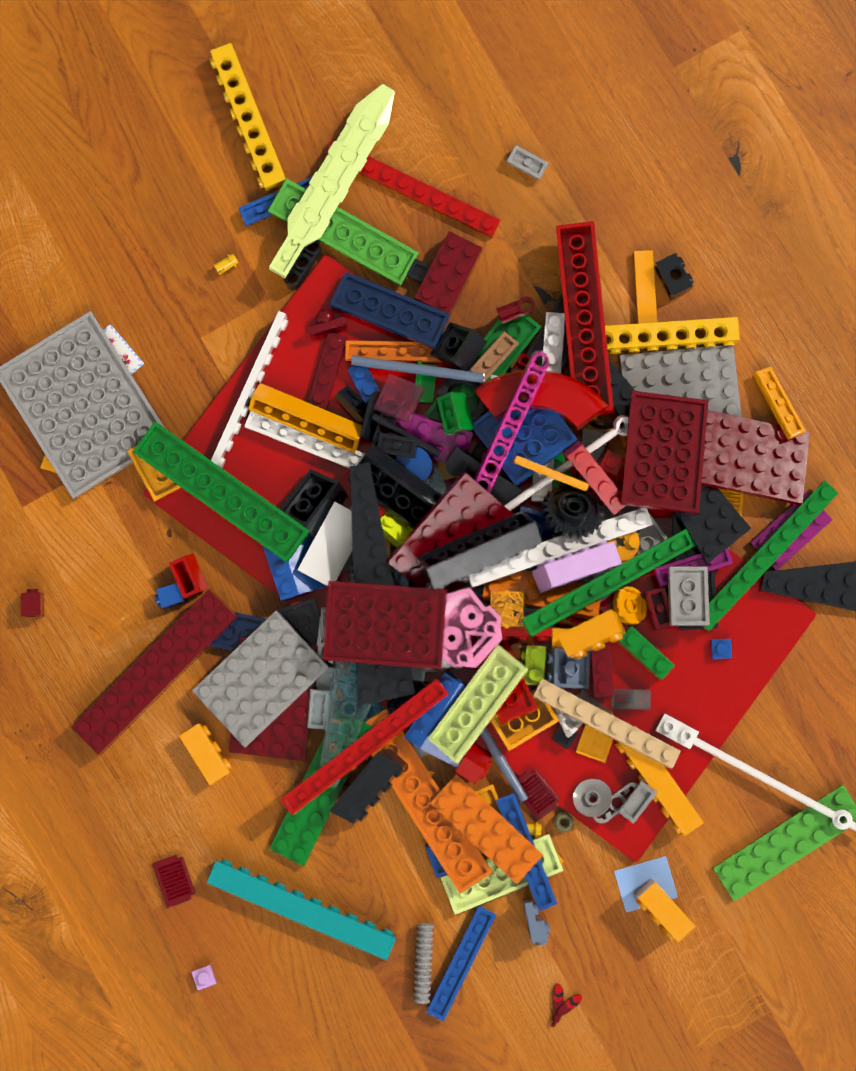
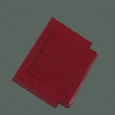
M529 769L517 778L528 796V799L523 802L538 821L558 807L557 802L560 798L536 769L532 772Z
M177 855L152 863L167 908L191 899L190 895L195 894V890L183 856L177 858Z

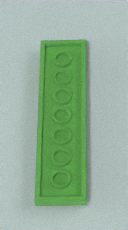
M286 178L268 213L287 223V218L296 203L300 202L307 189ZM337 207L329 220V225L318 240L401 287L419 252Z
M840 785L816 801L833 811H848L852 816V821L856 822V804L844 785ZM807 806L721 861L712 869L731 899L736 901L847 829L842 830L834 827L830 817ZM844 816L840 817V823H844L846 821V818Z

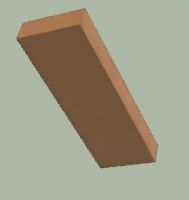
M504 331L469 371L484 373L483 383H485L519 343Z

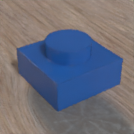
M731 639L711 640V659L732 658Z

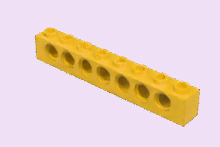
M229 43L211 50L212 57L209 58L213 69L217 68L219 74L216 75L219 85H223L225 88V92L222 93L226 103H231L232 108L229 110L233 120L237 119L239 123L236 126L240 137L244 136L246 140L243 145L246 153H251L253 159L250 160L253 170H258L260 175L257 177L260 188L264 187L267 193L282 187L286 178L232 44ZM224 65L231 66L229 70L225 71L222 69ZM235 81L238 83L236 87H229L231 82ZM240 98L245 100V102L240 105L235 103ZM246 115L252 117L248 122L242 120ZM253 132L259 134L258 137L255 139H251L249 137V135ZM260 149L266 151L262 156L256 155V152ZM266 166L272 167V171L269 173L263 172V169Z
M738 317L605 326L606 337L610 340V344L607 345L608 352L612 355L620 354L621 351L638 353L643 349H647L648 352L659 351V348H666L668 351L678 350V347L690 349L703 345L704 348L716 347L718 344H723V347L727 345L735 346V343L740 340ZM714 330H721L723 337H716ZM695 331H702L704 338H697ZM676 333H684L685 339L679 340L676 337ZM657 334H665L666 340H658ZM638 335H645L648 341L640 342ZM626 336L629 342L623 344L619 341V337Z

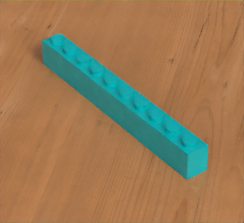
M222 858L221 861L217 860L207 881L208 884L384 960L388 959L396 940L393 931L387 928L380 930L375 927V923L365 920V922L357 920L358 916L347 912V915L339 912L340 908L336 906H324L321 900L315 897L308 899L304 897L303 892L296 889L293 892L285 889L286 885L276 881L273 884L264 875L250 874L251 870L240 866L238 869L232 866L233 862Z

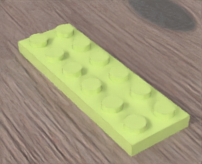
M497 645L428 739L452 761L459 763L528 669L505 649Z
M549 834L534 839L535 847L543 854L540 859L547 877L564 871ZM487 858L485 861L493 873L461 894L448 875L440 878L456 915L529 885L526 876L516 884L493 861Z

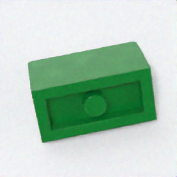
M418 361L419 365L437 367V365L422 364V361ZM416 374L414 402L433 404L436 376Z
M450 392L437 398L445 435H452L461 430L471 431L474 429L465 393Z

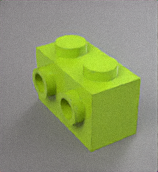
M526 645L525 649H522L521 661H524V666L528 669L523 676L527 685L538 686L540 680L544 679L546 647Z

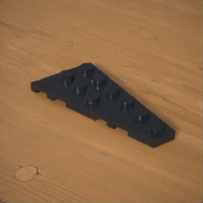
M856 561L764 572L759 591L856 612Z

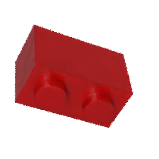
M194 553L169 563L183 599L209 589Z
M473 743L455 772L476 784L478 779L483 780L492 764L489 761L492 755L484 748Z

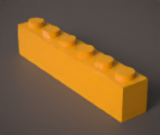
M261 383L252 395L248 409L252 412L351 453H355L361 443L362 437L360 433L362 425Z
M616 741L615 746L621 754L625 753L628 757L626 762L632 770L636 769L640 774L638 776L639 781H644L657 791L653 800L654 802L659 801L662 806L661 812L666 818H671L673 821L671 826L678 835L681 833L683 836H686L704 823L664 765Z

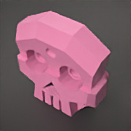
M471 588L447 594L443 658L454 668L479 666L502 641L501 616L491 606L485 607ZM470 613L475 614L476 617L474 620L469 619L468 616ZM451 634L456 638L454 642L449 641ZM471 635L482 636L473 646Z

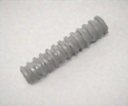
M431 923L417 924L419 930H417L418 936L416 937L418 940L416 946L418 948L416 949L417 955H415L417 967H415L416 973L414 974L416 986L413 988L415 989V992H413L415 996L413 1002L428 1004L430 1003V999H428L430 997L429 990H431L429 978L432 976L430 974L432 971L430 959L433 957L431 956V953H433L431 949L433 943L431 941L434 939L432 937L434 925Z

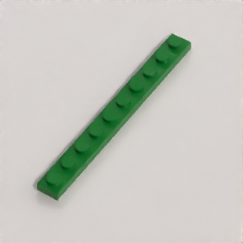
M826 480L820 483L710 600V625L702 626L707 632L719 622L839 494Z
M683 529L520 620L529 637H532L691 549L695 544L687 529Z

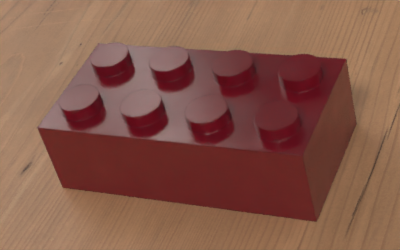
M449 231L415 296V300L451 315L482 255L483 248Z

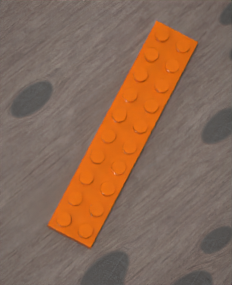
M386 708L367 720L366 723L373 727L388 716V709ZM401 731L371 755L374 757L377 752L391 748L407 763L403 767L405 770L399 778L395 777L392 780V788L454 886L461 894L493 872L478 848L430 804L441 791L410 742L404 738L405 734Z

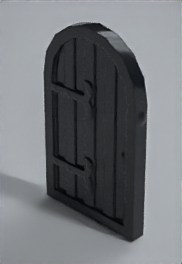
M374 391L370 396L360 436L370 443L373 441L378 424L371 419L374 413L380 416L383 405L382 394L378 391Z

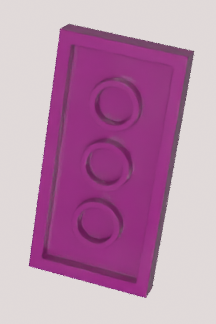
M403 409L399 410L396 421L398 427L442 451L438 458L428 453L432 460L446 464V459L455 445L460 446L467 452L469 451L474 431L461 430L452 435H445L442 421Z
M807 492L803 495V502L809 496ZM792 504L752 540L750 545L757 551L800 505ZM823 510L771 567L775 571L780 569L833 519Z

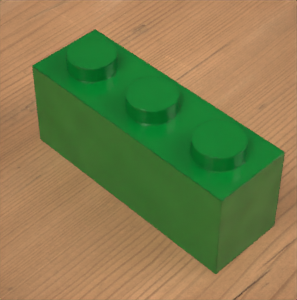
M632 626L625 631L626 633L622 635L623 639L617 642L658 680H662L675 665Z

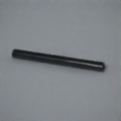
M374 413L371 419L399 436L418 439V447L437 458L440 456L442 451Z

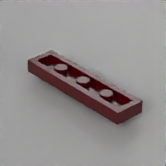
M328 332L308 401V403L327 410L347 341L346 336Z

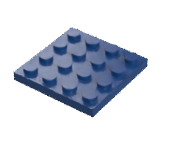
M529 408L501 468L513 484L518 486L536 472L513 463L514 455L545 466L578 439L559 414L549 410ZM519 410L510 413V417L513 419L520 416ZM490 411L473 422L474 432L487 449L502 419L496 420ZM504 428L501 434L509 436L512 433V429ZM497 445L493 452L500 454L503 452L504 447Z

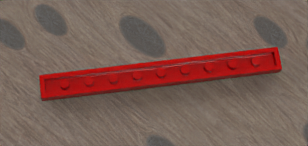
M333 138L331 139L324 153L325 158L327 157L328 151L332 146L333 142L336 141ZM370 156L366 158L365 165L358 172V174L490 238H493L500 224V219Z
M436 678L280 799L291 815H294L444 699L449 693Z

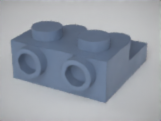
M549 648L545 655L548 671L544 674V680L559 688L589 689L590 651L587 652V656L577 660V658L568 657L564 648Z
M531 899L523 900L532 943H536V945L547 944V935L550 934L549 924L547 921H544L542 916L537 917L539 914L536 903H532Z

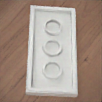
M336 502L333 503L298 571L328 586V581L337 580L353 551L351 510Z

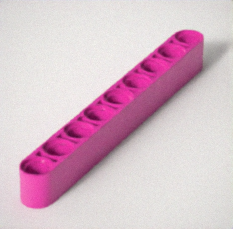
M535 351L531 355L474 478L477 483L480 481L488 483L486 488H484L488 493H490L549 366V358L543 351ZM536 357H545V362L542 365H536L534 362ZM535 374L537 379L533 383H528L526 381L527 376ZM521 392L528 393V398L525 401L518 399V395ZM519 410L520 416L515 419L511 418V411ZM504 428L512 429V433L509 436L501 434ZM497 445L504 447L503 452L500 454L493 452ZM488 463L496 465L493 471H487L485 466Z

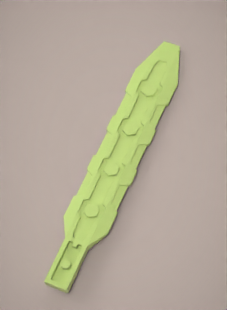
M382 84L356 104L346 121L347 124L338 139L333 142L318 172H315L300 202L296 203L287 218V238L270 264L269 270L286 278L303 248L321 238L339 203L347 195L348 188L357 173L365 165L366 158L375 143L380 140L389 125L394 90Z

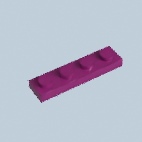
M727 548L707 565L702 559V555L698 554L653 570L659 587L668 585V567H708L709 572L733 564Z

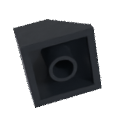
M450 322L443 332L436 349H433L430 354L453 369L469 371L487 341L474 329Z

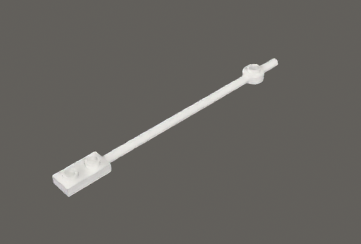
M625 415L618 416L614 420L613 429L587 446L586 450L591 454L617 434L626 436L629 417ZM568 460L556 468L555 471L563 474L573 465ZM545 476L504 506L511 511L554 479Z
M663 714L655 730L656 732L688 749L695 745L830 817L832 824L838 829L850 828L856 831V822L852 821V816L848 811H833L702 741L697 738L699 733L697 730L667 714ZM841 816H844L846 818V821L844 823H840L839 821Z

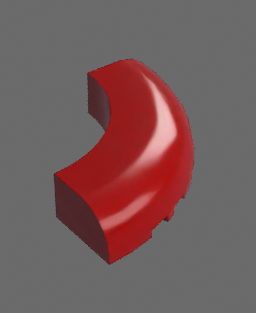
M524 370L500 375L474 389V392L496 420L503 417ZM546 371L529 408L555 412L567 419L577 430H580L609 406L596 392L582 382L557 372ZM529 374L526 381L533 383L536 381L537 376ZM521 392L518 395L520 401H525L528 398L527 392Z

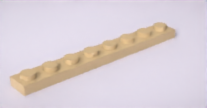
M544 679L540 680L532 696L670 769L673 768L681 752Z

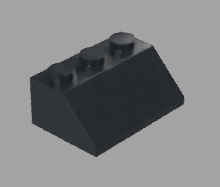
M310 469L280 510L310 531L307 536L314 539L333 503L340 504L347 494L340 482Z

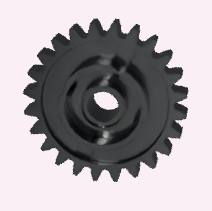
M559 484L558 489L553 487L551 492H547L541 509L543 510L542 516H545L544 522H550L549 528L555 527V533L561 531L562 536L568 534L569 538H572L573 535H576L579 539L581 534L586 538L588 533L593 534L594 530L599 529L603 521L604 505H600L601 499H595L596 493L590 494L591 489L583 491L570 487L568 484L565 487Z

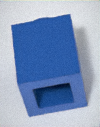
M177 583L156 589V603L158 606L161 605L163 609L186 602Z

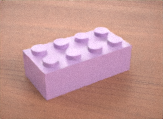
M602 541L594 546L579 549L574 553L570 552L556 559L546 560L538 564L537 569L532 571L539 593H543L607 571L622 564L615 543L607 544L606 541Z

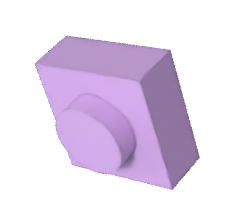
M211 964L191 972L198 990L217 984Z

